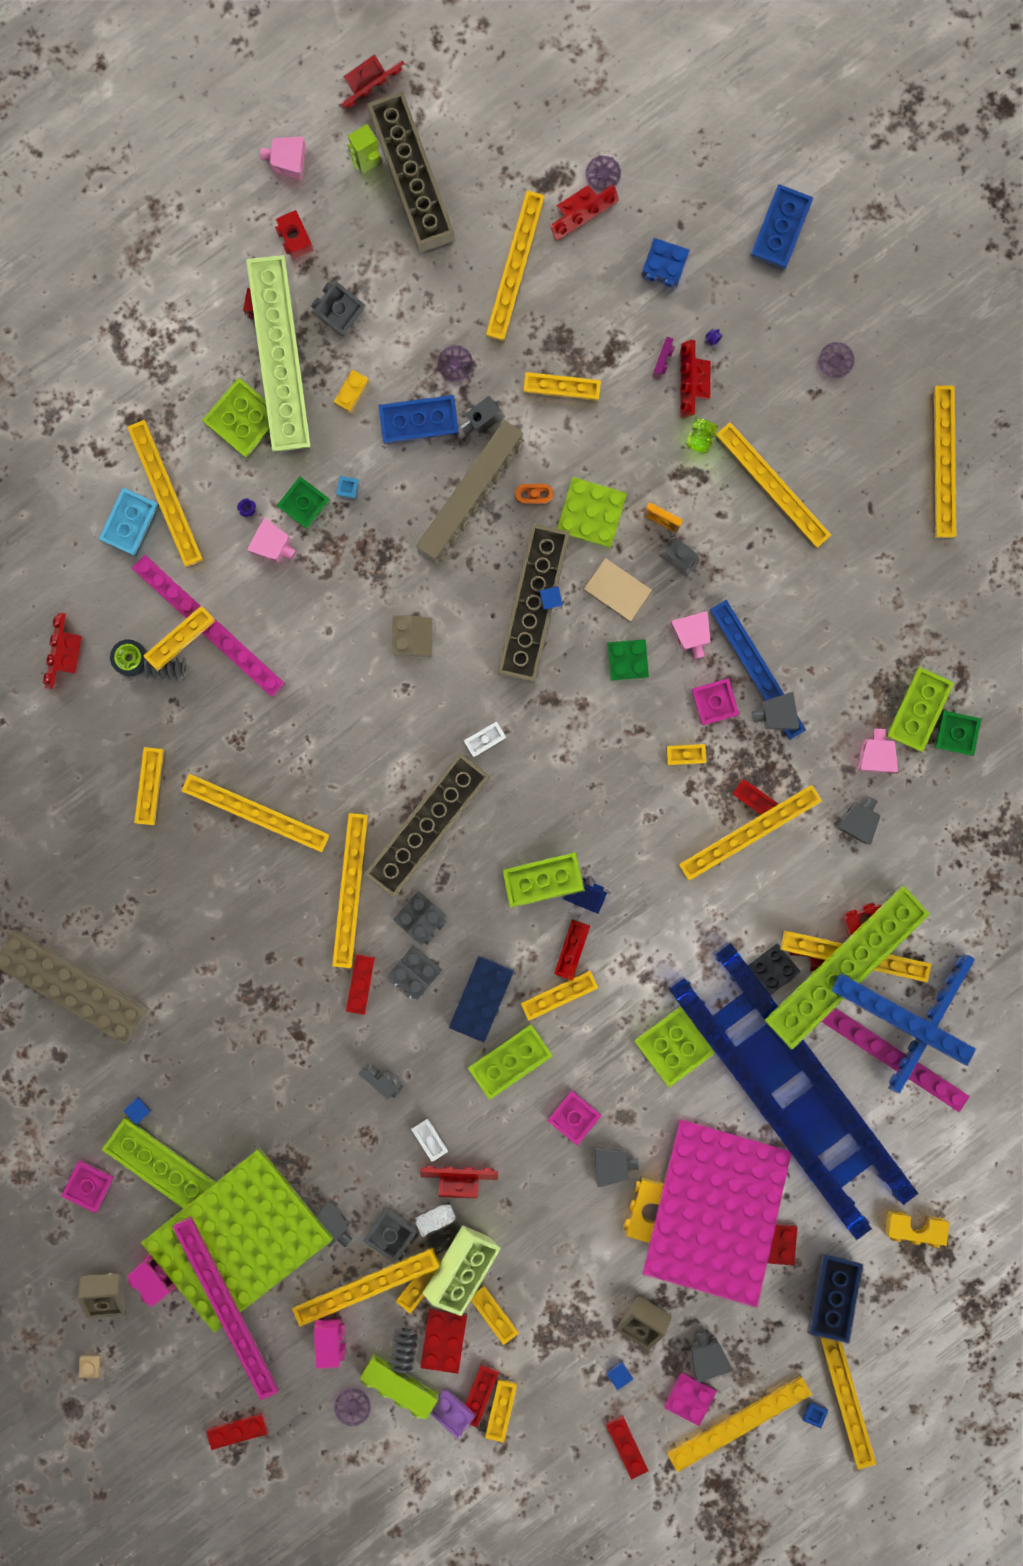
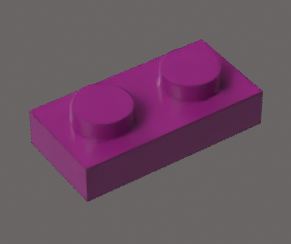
M666 337L652 377L659 379L661 374L665 375L669 365L665 363L668 356L672 357L675 348L672 345L673 338Z

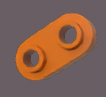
M521 484L516 488L515 498L521 504H547L553 498V490L547 484ZM523 492L528 493V497L523 498L521 494ZM546 492L547 497L542 498L540 493Z

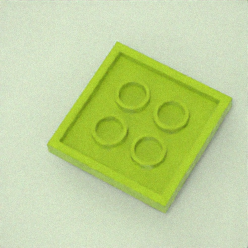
M240 378L232 384L202 419L203 423L245 458L250 455L270 431L266 400Z
M572 477L557 529L570 532V537L611 549L627 493Z
M681 1006L634 1040L669 1088L715 1054Z

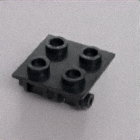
M778 943L747 966L770 996L801 973L784 950L780 949L781 947Z

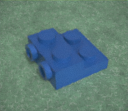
M654 238L641 276H644L649 281L654 282L656 280L662 282L666 287H677L690 250Z

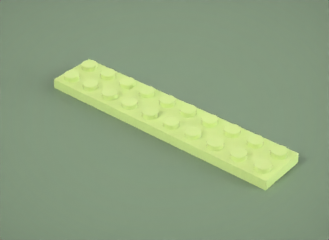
M285 255L246 259L272 451L311 448Z

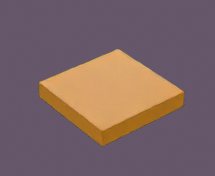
M651 502L647 505L643 515L674 533L678 532L683 522V519Z

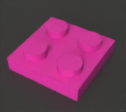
M729 678L691 689L702 726L739 715Z
M571 1090L547 1121L578 1146L602 1114Z
M79 1160L61 1197L97 1213L114 1176Z
M681 1371L664 1408L700 1426L717 1390L704 1382L698 1383L696 1378Z

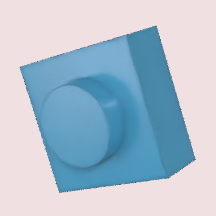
M340 476L336 495L356 499L359 479Z

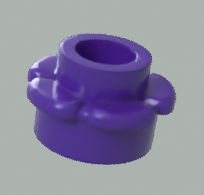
M711 329L706 334V344H710L713 347L721 340L723 335L720 333V329Z
M244 498L238 503L237 509L240 511L241 516H252L255 513L256 504L253 500Z

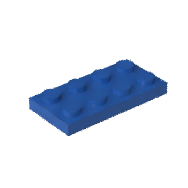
M778 184L750 256L786 269L814 197Z
M454 395L378 405L384 444L459 434Z

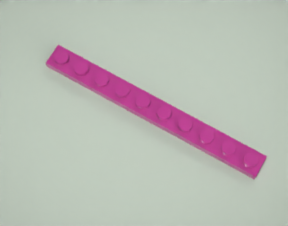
M145 554L132 567L139 576L186 619L200 607L189 594ZM216 619L203 632L214 645L271 697L285 684Z
M836 1008L821 1021L895 1071H898L900 1068L898 1067L900 1060L906 1057L905 1053ZM918 1062L908 1078L959 1113L970 1097Z
M192 1216L174 1224L173 1229L260 1401L278 1393L279 1388Z

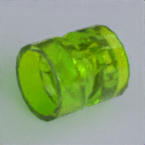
M696 418L691 429L693 433L689 434L686 446L697 452L708 453L712 445L711 439L715 437L718 426L711 421Z

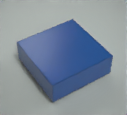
M559 586L540 590L544 610L563 606Z
M140 1097L136 1098L123 1110L135 1125L151 1112L150 1108Z
M623 1361L606 1372L617 1390L634 1380Z
M809 1401L802 1420L822 1428L828 1409Z

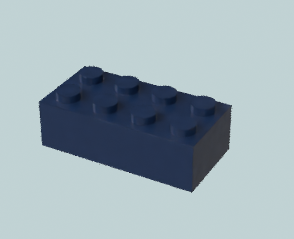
M479 955L449 1028L485 1043L514 969Z
M825 1254L821 1255L807 1334L849 1344L863 1269L862 1263Z

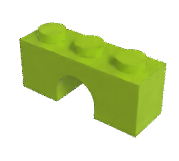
M368 124L347 135L349 155L355 170L359 169L363 175L382 164L381 157L376 150L379 148L378 141Z

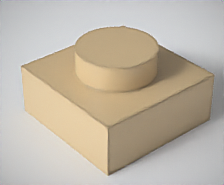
M81 1356L79 1378H99L101 1373V1356Z

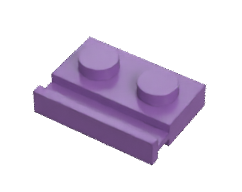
M448 1389L442 1392L430 1413L457 1439L461 1438L463 1432L476 1416Z

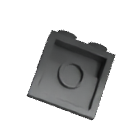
M335 280L332 283L328 282L322 289V292H324L323 296L320 299L317 297L311 304L313 308L311 313L325 325L328 324L337 333L344 336L366 305Z
M418 891L393 920L420 945L423 943L428 945L434 938L432 933L436 928L441 930L447 923L445 920L447 915Z
M413 945L388 974L390 977L389 982L396 988L401 986L405 990L404 995L410 1000L414 998L418 1000L443 969Z
M366 1063L358 1074L387 1100L391 1096L395 1098L403 1087L398 1081L400 1078L393 1071L388 1072L387 1070L380 1075V1070L376 1066Z
M385 1208L363 1239V1242L395 1264L398 1259L401 1261L407 1253L405 1248L408 1244L412 1245L417 1239L418 1228L403 1217L400 1218L388 1208Z

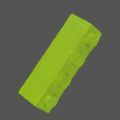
M373 1353L361 1372L359 1379L362 1380V1384L368 1388H375L384 1398H391L398 1407L402 1409L407 1408L414 1417L426 1420L436 1405L439 1394L408 1374L393 1371L392 1368L395 1366Z

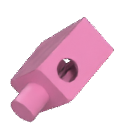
M304 137L274 138L272 149L261 148L260 159L270 161L273 172L302 180L306 148Z
M266 518L263 519L247 549L253 555L278 563L282 556L292 560L297 552L296 549L288 546L291 538Z
M707 611L671 621V628L682 651L691 649L694 659L705 657L703 646L710 643Z
M874 729V740H864L857 767L858 771L898 772L895 742L885 740L886 729Z

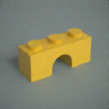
M642 1176L640 1181H636L634 1187L635 1199H631L628 1211H631L630 1217L625 1219L623 1230H626V1237L649 1243L654 1222L642 1215V1209L649 1203L659 1205L663 1182Z
M888 1210L885 1234L890 1237V1240L902 1242V1239L909 1240V1243L921 1245V1242L935 1248H940V1245L947 1246L950 1222L945 1218L926 1216L923 1227L914 1230L911 1229V1216L908 1213Z

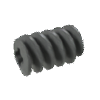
M176 657L174 662L170 660L158 672L145 659V676L147 679L154 677L155 680H159L161 677L162 680H167L169 677L171 681H174L175 678L178 681H182L186 673V658L183 657L181 663L179 658Z
M397 1328L395 1332L400 1335L395 1336L393 1340L397 1341L398 1344L392 1345V1348L396 1349L397 1352H391V1356L396 1357V1359L390 1360V1364L395 1365L392 1368L395 1372L411 1373L414 1368L412 1364L415 1362L414 1356L416 1351L414 1349L417 1348V1343L415 1342L418 1340L417 1331L409 1328Z

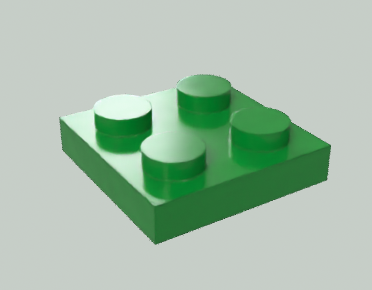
M299 476L276 506L308 530L331 500Z
M646 639L607 643L611 681L649 678Z
M942 711L935 749L974 756L982 719Z

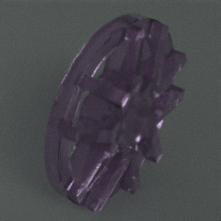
M598 155V157L592 158L588 163L586 180L593 189L604 191L608 188L606 187L607 181L612 183L614 187L620 181L621 169L619 163L613 157ZM599 160L601 165L598 166L596 161ZM612 162L614 165L609 168L608 165ZM589 173H596V175L589 177ZM610 176L617 177L616 181L610 178ZM592 180H597V184L594 185ZM600 181L604 182V187H599Z
M830 343L820 352L819 366L822 372L830 378L844 377L853 368L854 354L850 347L844 343ZM833 346H838V352H834ZM830 347L831 353H828L825 350H827ZM841 347L845 348L847 351L841 353ZM850 354L851 358L844 359L845 355ZM822 355L828 356L829 359H822ZM851 361V365L848 367L845 363ZM822 362L828 363V365L824 368ZM829 366L833 368L831 373L827 371ZM843 366L846 372L843 373L840 367ZM836 369H837V371L839 372V374H833V373H834V371H835Z
M451 345L441 351L438 358V369L441 375L450 381H461L468 377L473 369L471 353L461 345ZM454 349H459L458 355H454ZM451 350V355L447 354L446 352ZM461 350L464 351L466 355L461 356ZM444 356V357L448 358V361L441 360V359H442V357ZM469 358L470 361L463 362V359ZM441 363L446 365L443 369L441 368ZM470 365L468 371H466V369L463 367ZM450 369V373L446 375L444 372ZM461 369L465 373L463 376H461L458 372ZM454 372H456L457 378L451 377Z
M354 1388L342 1391L334 1405L336 1417L347 1426L362 1424L368 1418L371 1410L370 1399L365 1392ZM354 1392L359 1394L356 1398ZM350 1393L352 1399H348L346 1394ZM343 1396L345 1401H339V1400H340V1398ZM363 1396L365 1400L360 1403L358 1400ZM366 1403L368 1405V1410L362 1407ZM338 1405L345 1406V1409H338ZM359 1411L366 1413V1415L363 1417ZM339 1413H346L344 1419ZM348 1415L352 1416L351 1422L346 1421ZM355 1415L361 1420L354 1422Z

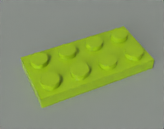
M918 667L886 737L914 750L923 752L954 682Z
M576 852L503 870L511 908L585 891Z
M530 1024L470 1065L468 1070L490 1100L553 1057L533 1025Z

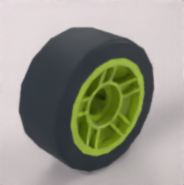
M125 639L119 641L110 652L111 665L117 672L125 676L133 677L139 675L144 671V655L147 653V650L142 644L134 640ZM129 654L133 657L131 661L125 659L128 658Z

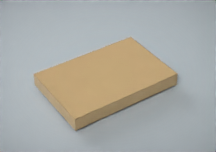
M605 558L585 586L584 591L631 622L652 592V589Z

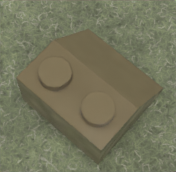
M393 616V656L432 657V618Z
M120 1273L92 1274L80 1278L78 1299L87 1318L126 1314L124 1283Z
M638 1296L629 1306L616 1331L649 1351L666 1335L672 1316L664 1309L652 1304L648 1299Z

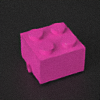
M150 1254L127 1276L130 1286L139 1291L142 1301L147 1305L149 1304L151 1308L177 1288Z
M342 1317L320 1318L314 1321L316 1324L314 1328L316 1369L339 1368L341 1361H344L346 1355V1343H343L346 1325L342 1323Z

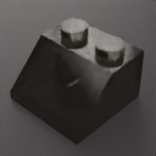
M450 1201L415 1218L421 1238L429 1249L433 1248L435 1255L449 1249L463 1225Z

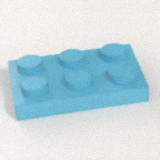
M122 488L99 540L135 556L159 504Z

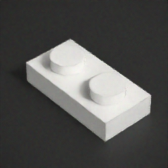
M496 721L464 740L472 756L476 757L506 739V736Z
M428 1118L411 1128L432 1162L449 1151Z

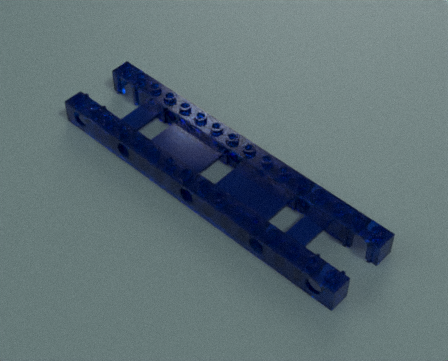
M727 942L713 952L716 957L715 960L722 963L729 972V979L735 982L742 994L712 1015L704 1005L705 1001L698 997L690 986V981L686 980L683 976L669 985L667 989L851 1235L858 1240L872 1230L869 1225L870 1222L865 1216H862L854 1205L855 1202L844 1192L843 1186L872 1165L878 1173V1178L887 1183L892 1190V1196L902 1205H905L919 1193L804 1040L793 1049H790L765 1022L764 1026L739 1045H734L725 1033L727 1029L754 1009L765 1020L778 1005L734 946ZM802 1071L810 1080L812 1087L782 1109L772 1096V1093ZM847 1134H850L859 1149L829 1171L818 1156Z

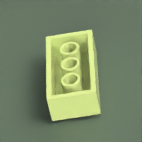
M462 1225L443 1257L440 1267L436 1269L422 1294L432 1305L462 1316L501 1247L491 1237Z

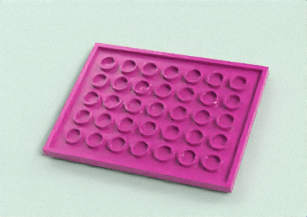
M680 1119L642 1275L758 1308L792 1152Z

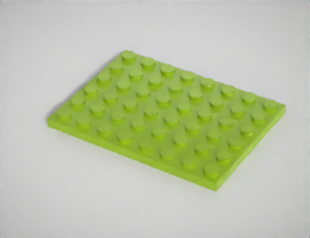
M259 1147L144 1239L141 1244L215 1333L223 1326L173 1229L174 1224L192 1216L240 1313L330 1243L333 1237Z

